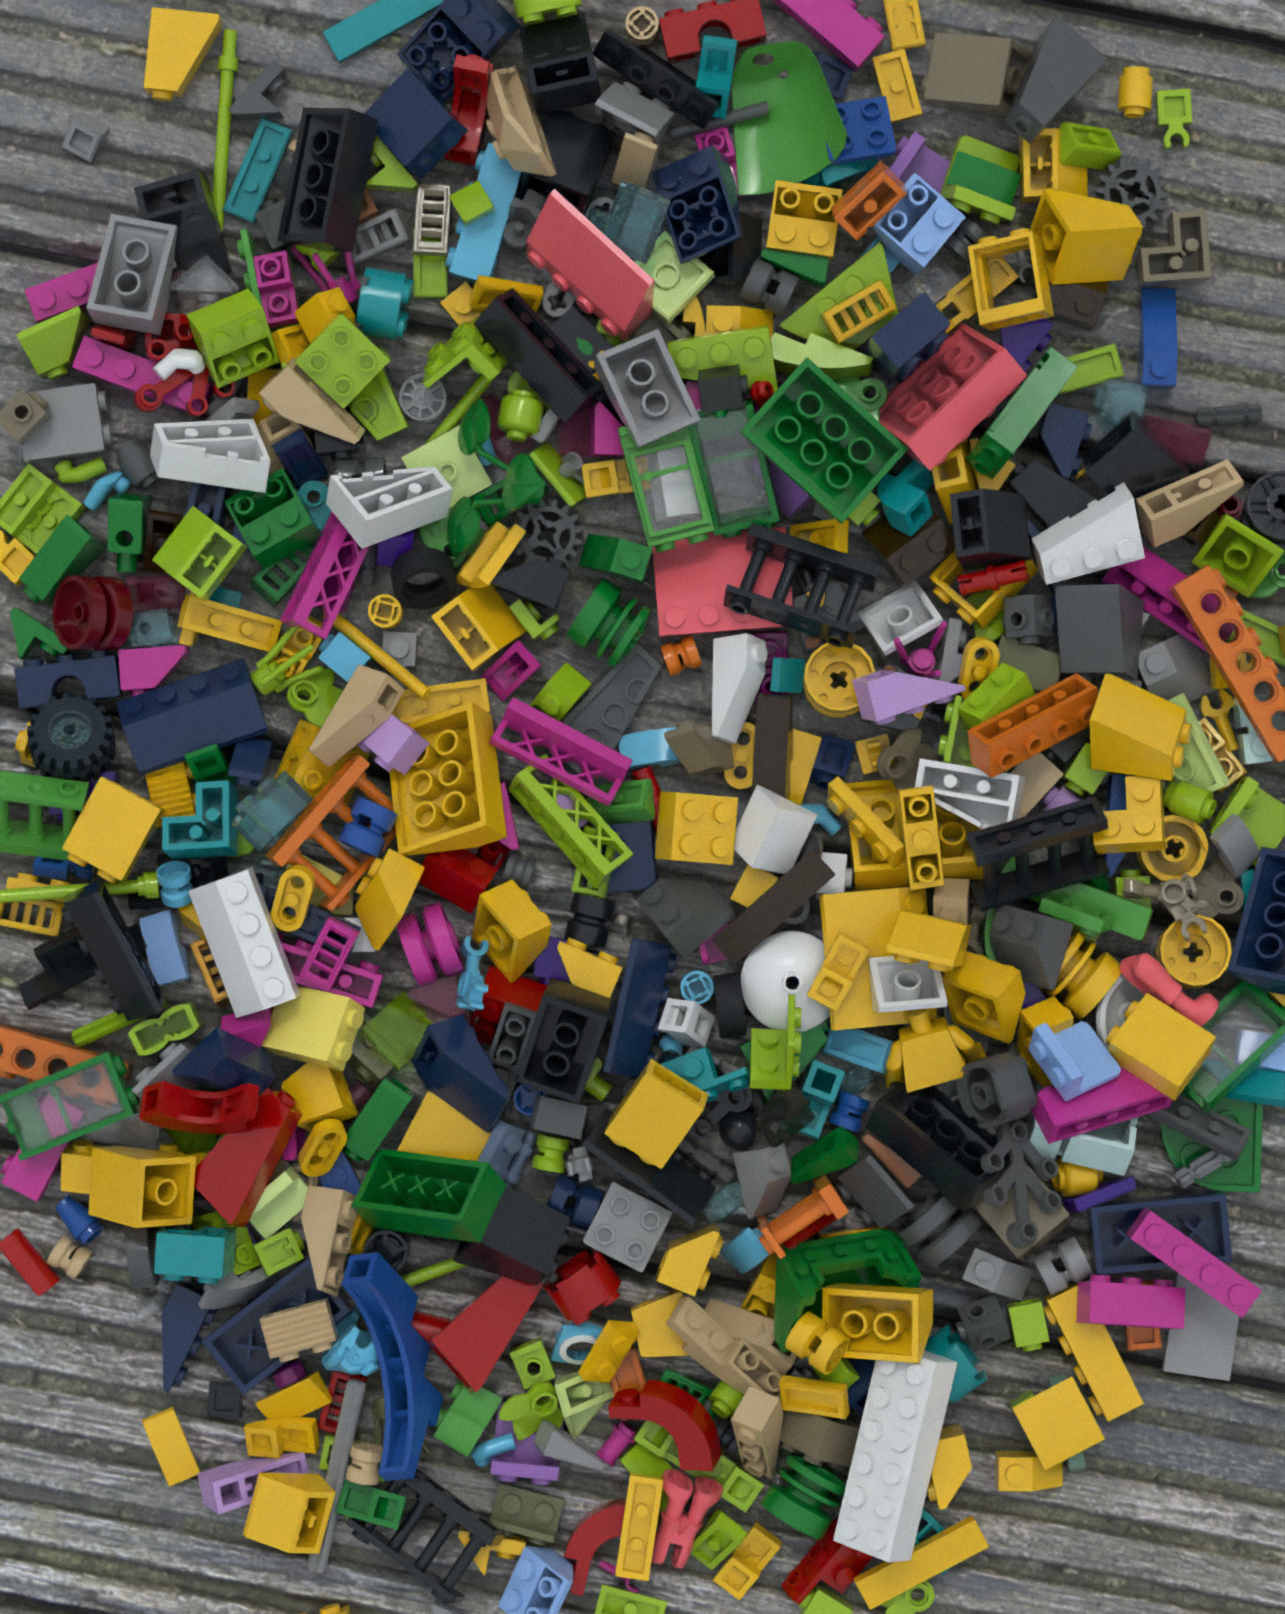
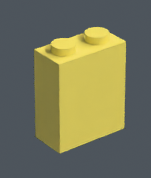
M298 986L300 995L297 998L274 1006L271 1014V1026L261 1046L277 1056L344 1071L345 1065L352 1054V1045L357 1031L363 1023L365 1007L350 997Z

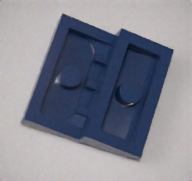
M652 821L609 825L613 831L619 832V838L633 852V856L611 873L607 893L650 888L658 881ZM603 845L602 855L604 857L607 845ZM615 851L614 860L620 856L617 851Z

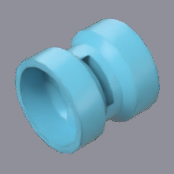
M170 861L161 865L157 869V880L159 885L162 886L160 889L162 903L172 908H179L190 904L192 900L188 891L194 889L192 883L189 882L191 880L190 866L183 861Z
M692 970L683 976L680 989L685 1000L702 1004L711 998L714 985L711 977L706 972Z

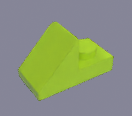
M375 134L370 161L376 168L381 165L384 168L366 182V188L377 191L417 192L418 183L378 135Z
M717 1509L697 1533L691 1555L713 1570L742 1543L747 1532L725 1513Z

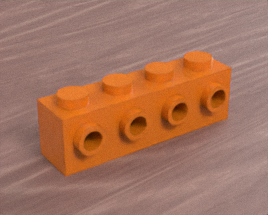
M1075 673L967 730L971 763L993 778L1075 733L1084 730L1090 726L1089 720L1098 696V688L1078 673Z

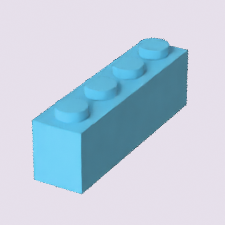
M488 143L486 151H479L475 170L479 171L477 180H479L488 195L495 211L466 227L459 217L455 234L460 235L456 248L450 247L445 266L450 267L449 273L451 277L475 284L478 275L493 277L504 241L503 232L508 221L509 207L514 197L517 198L524 175L522 171L513 170L506 158L500 160L492 143Z

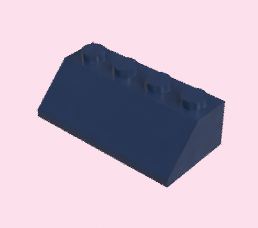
M244 658L116 702L122 728L140 776L186 761L184 754L217 744L220 748L269 732L257 687L251 679V672Z
M1261 847L1227 971L1264 991L1285 995V851Z
M632 937L603 1072L638 1078L650 1059L654 1060L655 1052L649 1051L652 1038L659 1039L660 1031L658 1026L661 1019L656 1018L659 1005H666L670 986L664 985L666 972L673 973L677 953L671 952L672 945Z

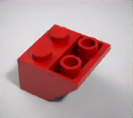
M495 841L475 848L428 853L421 864L425 868L418 883L472 914L478 904L479 894L486 892L511 849L501 842Z
M490 965L484 980V984L488 985V992H484L482 999L484 1008L483 1010L475 1009L469 1024L475 1029L477 1040L492 1045L505 1002L537 1012L547 985L522 976L510 983L497 967Z

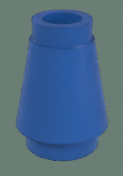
M70 1195L63 1198L55 1207V1210L59 1213V1216L76 1242L81 1241L83 1245H87L104 1229V1226L100 1223L101 1218L88 1215L89 1209Z

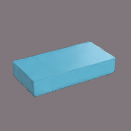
M830 1027L823 1053L886 1074L887 1058L892 1043L895 1041L857 1028L831 1030Z

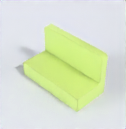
M292 1166L266 1186L249 1220L265 1239L273 1235L304 1208L308 1185Z

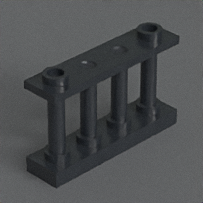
M752 522L747 535L746 550L751 551L753 554L740 587L737 588L727 584L723 606L729 607L730 610L737 614H750L824 639L832 646L852 649L857 628L849 625L861 591L868 590L874 592L881 565ZM765 558H772L785 564L771 599L752 593ZM800 568L814 572L817 575L803 610L784 604L796 571ZM831 579L849 585L836 621L817 615L828 582Z
M1096 796L966 834V844L977 867L983 866V880L970 883V889L980 911H986L1110 874V869L1103 855L1097 854L1094 847L1093 833L1108 829V820ZM1080 837V851L1062 856L1061 843ZM1047 847L1048 860L1029 866L1028 852ZM1015 857L1016 870L997 875L996 862Z
M416 1468L414 1479L391 1480L384 1490L398 1494L402 1487L406 1488L409 1486L418 1492L415 1496L417 1501L391 1540L375 1529L377 1524L352 1517L347 1520L346 1524L354 1529L352 1535L365 1544L371 1542L433 1589L431 1594L436 1599L445 1604L461 1602L465 1596L457 1591L455 1586L481 1547H486L487 1545L498 1546L506 1534ZM435 1505L444 1512L442 1515L444 1520L416 1560L401 1548L428 1507L432 1508ZM462 1525L471 1532L469 1534L470 1540L445 1578L441 1579L429 1570L428 1567L455 1527L459 1528Z

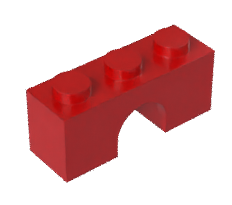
M730 0L728 3L717 5L716 1H708L697 5V10L684 12L683 8L673 9L665 12V17L659 18V28L667 62L670 64L700 57L699 36L705 29L710 27H720L729 34L731 39H736V49L766 42L767 34L759 0Z

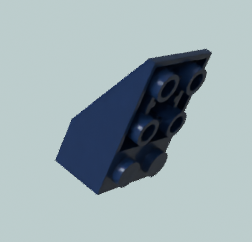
M444 0L397 55L428 84L443 102H446L454 94L453 66L456 54L462 56L473 54L489 61L521 25L497 0Z
M711 145L652 172L680 264L683 265L742 238L737 188L727 156Z
M463 1014L428 1025L411 1059L425 1087L487 1133L492 1132L510 1096L505 1082L499 1079L493 1068L491 1057L488 1053L484 1052L478 1042L475 1029L468 1024Z

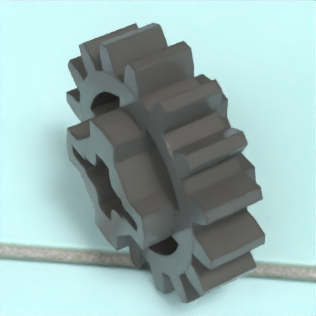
M1133 156L1130 164H1127L1124 158H1120L1117 169L1111 164L1107 166L1106 171L1109 177L1106 175L1099 177L1098 181L1104 187L1097 188L1095 195L1102 196V200L1111 201L1110 194L1116 196L1118 203L1129 205L1132 210L1137 208L1146 209V212L1136 215L1143 226V230L1146 227V219L1153 224L1158 220L1155 211L1160 213L1165 211L1166 206L1160 203V201L1167 200L1169 193L1162 191L1161 188L1166 186L1168 181L1167 179L1159 180L1157 178L1161 169L1157 168L1151 171L1149 169L1151 161L1148 159L1143 165H1139L1137 156ZM1124 173H1135L1132 178L1126 180L1120 177L1119 179L1116 178ZM1147 179L1152 185L1154 194L1148 192L1145 183ZM1131 187L1137 189L1135 194L1137 197L1133 201L1127 199V191Z
M543 498L537 508L526 504L529 513L525 515L518 512L517 517L521 520V524L517 525L525 530L531 520L535 527L533 536L525 541L524 534L518 544L521 547L515 552L516 555L526 554L525 563L537 558L545 561L547 557H540L533 553V551L541 548L549 550L554 558L565 562V567H567L566 557L569 555L577 558L578 556L576 551L573 550L574 545L583 546V541L576 538V534L584 532L583 527L574 526V523L579 519L578 514L569 517L567 513L570 506L566 504L562 509L557 508V499H553L550 506H546ZM542 513H553L562 519L556 522L545 520ZM538 522H541L548 530H556V533L553 534L556 548H553L551 543L549 544L546 540L541 542L538 540L542 535ZM567 530H570L569 543L563 550L560 545L561 536Z

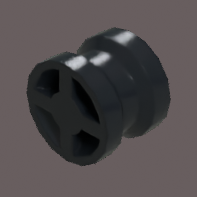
M721 1417L715 1426L718 1431L722 1454L730 1457L738 1446L730 1417L726 1419Z

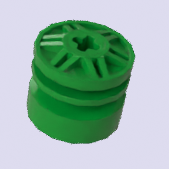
M603 578L578 614L565 637L583 649L596 638L600 641L595 656L600 659L607 648H611L614 652L606 664L614 668L618 662L630 654L644 633L652 609L644 605L637 617H635L631 612L638 600L632 598L623 608L617 604L623 590Z
M789 1452L785 1462L796 1472L781 1467L778 1472L789 1483L788 1486L785 1487L780 1484L771 1483L761 1501V1505L775 1517L798 1531L816 1539H822L833 1521L832 1517L822 1507L825 1504L833 1508H840L842 1502L831 1492L844 1496L846 1483L825 1465L818 1466L804 1460L802 1456Z

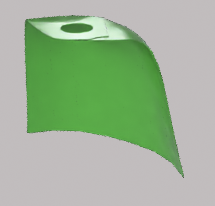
M789 41L749 48L742 54L732 76L733 110L767 101L770 112L768 115L734 124L738 195H762L774 192L776 180L800 183L832 163L828 157L826 142L834 160L837 159L845 148L847 131L834 103L821 67L812 51L802 43ZM765 53L774 57V61L766 66H759L753 63V58L758 54ZM787 70L788 77L781 79L778 74Z

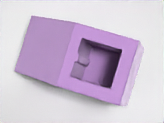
M391 714L387 721L358 743L357 746L368 754L373 751L377 755L374 761L386 771L390 772L394 768L405 775L430 743L411 726Z

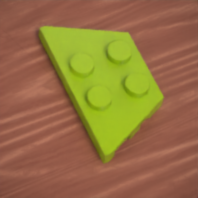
M879 241L783 320L780 326L807 340L810 333L835 342L820 314L875 282L882 280L897 310L839 343L852 350L857 349L899 314L884 244ZM875 291L869 294L878 311L883 310L884 307ZM863 298L857 301L867 318L871 317L872 314ZM852 307L845 308L854 325L860 323ZM839 313L833 315L842 332L848 330Z

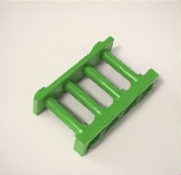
M0 771V852L71 861L67 858L69 852L62 849L76 823V810L83 811L89 790V782ZM9 801L29 804V822L9 819ZM42 806L62 808L63 826L43 824Z

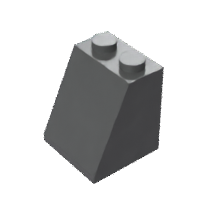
M1120 584L1056 585L1055 597L1061 673L1067 677L1078 673L1092 684L1093 680H1103L1105 673L1112 674L1123 680H1137L1144 601Z

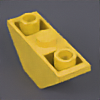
M968 438L958 443L947 454L944 462L932 469L936 492L951 525L953 521L950 494L978 489L972 464L966 460V457L970 454Z
M933 785L898 790L899 830L901 842L905 845L904 862L910 890L944 886Z

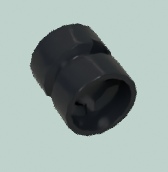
M574 892L570 907L574 918L567 921L563 939L568 940L570 937L587 945L606 948L609 929L605 926V923L612 920L616 902Z
M378 1228L371 1234L365 1244L364 1254L378 1252L397 1272L403 1267L410 1254L411 1244L409 1237L405 1232Z

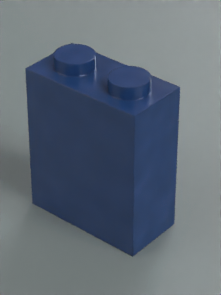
M409 68L364 113L378 119L376 129L378 137L408 170L421 179L436 166L437 162L451 148L458 144L460 138L468 131L428 84Z

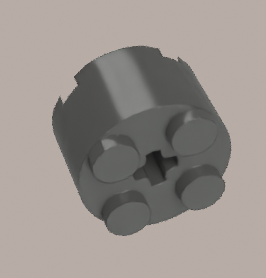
M1001 1052L968 1063L960 1071H964L963 1079L958 1080L957 1083L960 1104L968 1118L974 1116L980 1122L976 1125L982 1129H991L1023 1118L1037 1105V1095L1033 1090L1032 1082L1027 1072L1028 1064L1021 1055L1014 1056L1010 1053Z

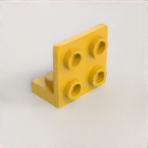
M299 719L273 780L314 798L352 754L361 755L366 761L370 754L356 745L332 766L327 767L308 751L321 728ZM350 787L343 796L345 798L344 803L347 806L355 788Z

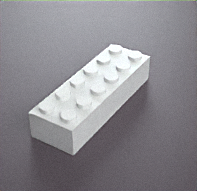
M924 1350L920 1363L875 1361L833 1541L888 1563L911 1560L957 1361Z

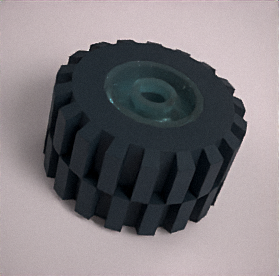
M70 693L62 694L63 698L58 700L53 696L48 699L49 704L47 706L41 703L37 707L38 714H32L30 718L31 726L27 727L31 757L36 769H40L41 775L88 782V779L91 777L94 780L100 778V770L107 772L110 768V760H114L115 757L114 747H116L112 720L108 716L106 708L103 705L98 707L97 700L92 697L85 700L84 694L79 693L76 694V697H70Z

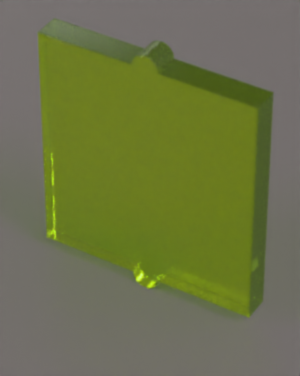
M403 991L365 1024L360 1031L376 1047L375 1052L377 1054L381 1053L398 1071L413 1057L427 1026L433 1023L426 1017L425 1010L423 1008L419 1009Z

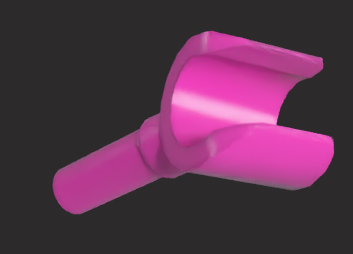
M601 1560L598 1567L615 1575L616 1566ZM617 1577L623 1580L629 1591L636 1593L640 1591L636 1586L629 1584L630 1578Z

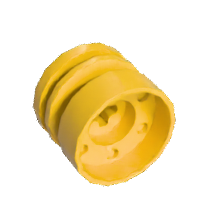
M829 643L821 645L811 654L805 666L803 691L807 702L816 712L829 718L842 719L855 715L860 711L852 680L875 672L869 655L863 648L855 644L850 649L847 647H835ZM840 675L845 678L843 683L845 688L842 686H838L836 689L831 687L833 682L832 676L836 679Z
M1195 915L1205 921L1207 933L1203 935L1199 926L1192 925L1188 928V933L1191 937L1189 942L1185 941L1182 937V922L1179 924L1173 922L1158 938L1155 948L1156 960L1184 989L1204 987L1218 979L1229 965L1232 954L1230 938L1225 929L1212 918ZM1190 945H1193L1194 951L1199 952L1200 955L1194 958L1192 962H1189L1187 955H1183V951L1188 949Z
M1076 930L1070 936L1055 990L1049 989L1047 994L1053 997L1063 989L1067 990L1068 993L1063 1000L1062 1006L1068 1007L1072 1015L1081 1020L1105 996L1120 976L1121 971L1119 968L1120 962L1108 952H1104L1094 961L1090 958L1097 944L1093 940H1090L1079 949L1086 934Z

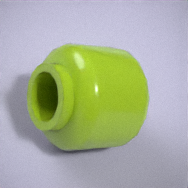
M512 390L510 395L502 398L497 426L501 431L507 433V439L515 442H526L527 437L539 433L544 406L537 400L538 396L535 393L524 390Z

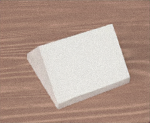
M916 580L857 612L882 658L897 650L894 644L895 638H899L903 646L939 627L941 622H943V618Z
M757 785L737 826L734 850L751 868L786 874L794 867L818 814Z
M894 956L869 958L872 1011L880 1013L947 1007L941 971L927 968L928 961L920 960L919 963L909 964L894 960Z

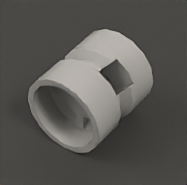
M1074 1236L1057 1244L1056 1251L1054 1252L1047 1249L1031 1257L1051 1296L1067 1289L1070 1281L1078 1283L1089 1278L1090 1275H1094ZM1061 1261L1066 1271L1057 1273L1054 1265Z

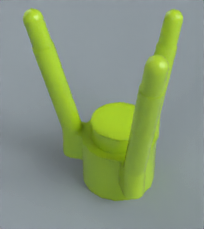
M290 627L267 655L256 663L258 669L250 675L257 689L265 696L274 690L279 693L297 681L309 678L323 670V667L319 665L283 680L286 678L285 670L313 650L312 645L306 646L281 665L276 661L270 663L299 627Z

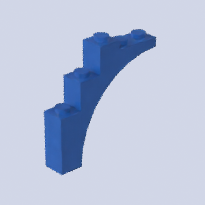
M378 1252L350 1255L341 1285L355 1301L367 1324L376 1349L383 1383L385 1432L378 1474L385 1481L414 1479L426 1429L429 1426H436L443 1400L440 1392L423 1376L431 1347L411 1325L419 1296Z

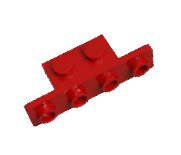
M838 1517L832 1521L824 1537L819 1539L810 1548L809 1552L795 1569L789 1573L781 1585L797 1604L802 1603L820 1580L843 1594L854 1581L853 1578L858 1576L873 1558L871 1555L833 1541Z

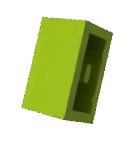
M249 288L187 314L195 343L199 352L203 355V360L217 388L279 362L264 309Z
M192 506L152 560L198 597L208 601L248 546L195 506Z

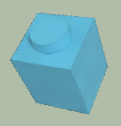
M341 632L336 636L329 634L318 648L322 652L318 658L347 682L359 664L367 667L372 661L368 654Z

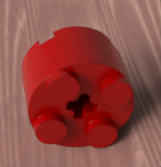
M593 1248V1254L589 1255L585 1250L575 1255L555 1270L558 1277L553 1282L547 1278L543 1283V1288L567 1321L572 1320L575 1325H579L586 1321L592 1315L591 1311L600 1304L603 1307L608 1306L620 1296L617 1289L621 1284V1279L602 1252Z

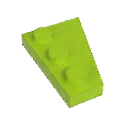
M768 325L667 342L669 353L681 378L698 381L699 370L739 364L740 374L747 375L749 389L756 381L766 380L772 384L773 393L778 390Z
M384 368L347 405L350 411L377 441L384 440L410 428Z

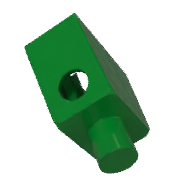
M118 493L108 499L107 551L117 553L116 571L137 572L138 554H143L145 550L148 509H151L150 495ZM124 530L132 534V542L125 539Z

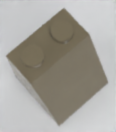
M935 32L934 42L930 44L928 49V60L930 62L928 76L924 77L922 83L924 100L938 108L1006 119L1032 55L1011 38Z
M1024 1161L1026 1167L1031 1171V1173L1036 1177V1179L1041 1183V1185L1046 1189V1191H1050L1045 1186V1184L1040 1180V1178L1034 1173V1171L1029 1167V1165ZM1011 1186L1007 1191L1008 1197L1004 1204L991 1207L983 1200L975 1206L977 1211L1022 1264L1073 1222L1071 1215L1062 1205L1057 1211L1049 1214L1044 1213L1040 1209L1038 1201L1027 1189L1030 1221L1038 1229V1236L1034 1244L1023 1249H1016L1010 1245L1006 1236L1007 1227L1011 1223L1016 1222L1013 1187Z

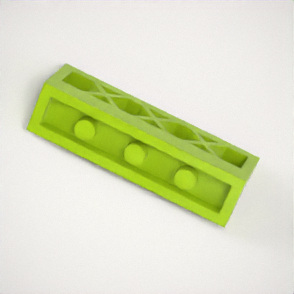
M544 754L540 758L546 759L549 757L546 754ZM531 765L527 766L516 774L508 790L592 886L597 889L606 882L614 870L633 856V852L578 790L552 776L551 785L539 783L532 775L538 769ZM557 794L569 796L573 801V810L561 808L556 802ZM579 819L591 821L596 827L595 835L584 834L578 827ZM601 844L613 846L620 856L609 863L601 853Z

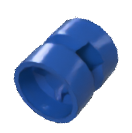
M357 797L350 812L353 820L352 822L345 823L338 841L364 854L379 858L386 842L383 834L391 832L398 815L379 804L362 797Z

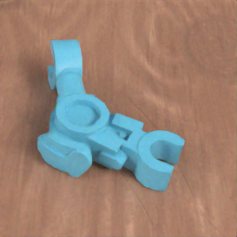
M466 936L460 947L461 953L466 958V967L458 982L457 995L459 998L456 999L455 1003L458 1006L457 1008L475 1011V1009L483 1010L484 1004H482L484 992H488V985L484 984L483 976L480 975L479 963L487 952L489 944L487 940H483L479 945V950H474L470 945L471 937Z

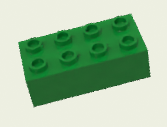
M378 1149L352 1207L372 1228L480 1243L506 1184L490 1164L486 1162Z

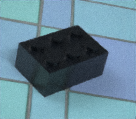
M551 977L543 993L515 1081L579 1104L588 1085L616 1000Z

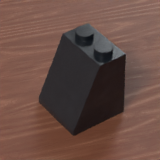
M559 110L551 112L543 132L557 174L550 177L524 172L518 199L522 200L528 189H532L546 198L555 189L580 213L585 215L610 155L616 132L608 130L601 124H593L581 119L568 111Z
M1135 410L1129 413L1083 454L1086 473L1108 494L1116 490L1115 487L1123 482L1126 484L1134 498L1137 518V498L1190 476L1188 467Z
M506 1186L481 1242L475 1243L460 1240L453 1261L537 1285L546 1277L551 1278L558 1266L559 1260L555 1257L558 1248L561 1249L568 1238L569 1230L566 1229L570 1217Z

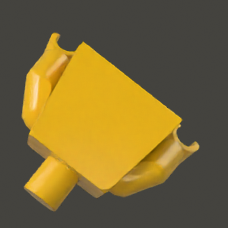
M927 1009L910 1010L907 1015L911 1026L899 1030V1040L892 1043L887 1058L886 1074H884L886 1087L890 1088V1084L893 1082L903 1083L905 1081L906 1090L909 1093L962 1078L964 1071H960L964 1065L987 1056L980 1042H975L973 1038L957 1025H949L944 1017L930 1020Z

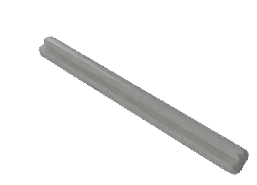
M350 1379L346 1383L325 1480L336 1492L320 1553L309 1554L307 1569L318 1574L323 1573L327 1567L338 1513L335 1512L344 1480H346L347 1467L351 1457V1444L354 1443L366 1384L363 1381Z

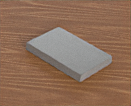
M1176 1271L1174 1287L1186 1288L1184 1329H1167L1162 1371L1230 1381L1239 1316Z

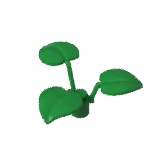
M477 398L472 403L460 423L458 430L460 451L465 455H471L476 451L478 455L505 470L507 474L503 483L502 498L475 500L472 503L469 497L463 496L452 508L447 524V539L450 550L456 558H459V555L473 544L478 535L480 515L477 509L479 507L503 504L507 510L513 511L525 503L537 505L541 501L544 487L547 485L539 475L529 455L520 453L507 465L483 449L482 444L487 441L490 434V416L486 404L481 398Z

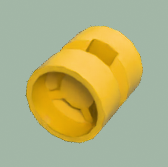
M808 1311L801 1316L790 1331L785 1348L801 1359L808 1357L811 1366L827 1375L835 1369L845 1355L850 1344V1338L834 1327L827 1329V1323Z

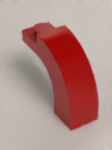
M456 54L453 66L455 85L451 111L468 131L460 138L458 144L444 155V160L475 166L479 151L482 149L487 126L486 120H488L489 113L486 101L489 76L494 71V64H490V61H486L477 55L469 54L462 56Z
M163 1080L143 1088L139 1120L159 1127L190 1133L224 1134L246 1130V1122L255 1119L259 1107V1086L246 1083L225 1091L204 1092L183 1088Z
M648 1380L641 1392L633 1388L617 1391L608 1405L609 1418L648 1420L664 1427L671 1434L677 1445L680 1470L713 1471L721 1457L719 1435L713 1419L697 1399L677 1386L662 1381Z
M626 1498L609 1501L594 1508L579 1521L572 1531L564 1552L565 1558L576 1560V1563L570 1562L573 1565L571 1594L584 1595L591 1559L598 1547L612 1538L621 1537Z

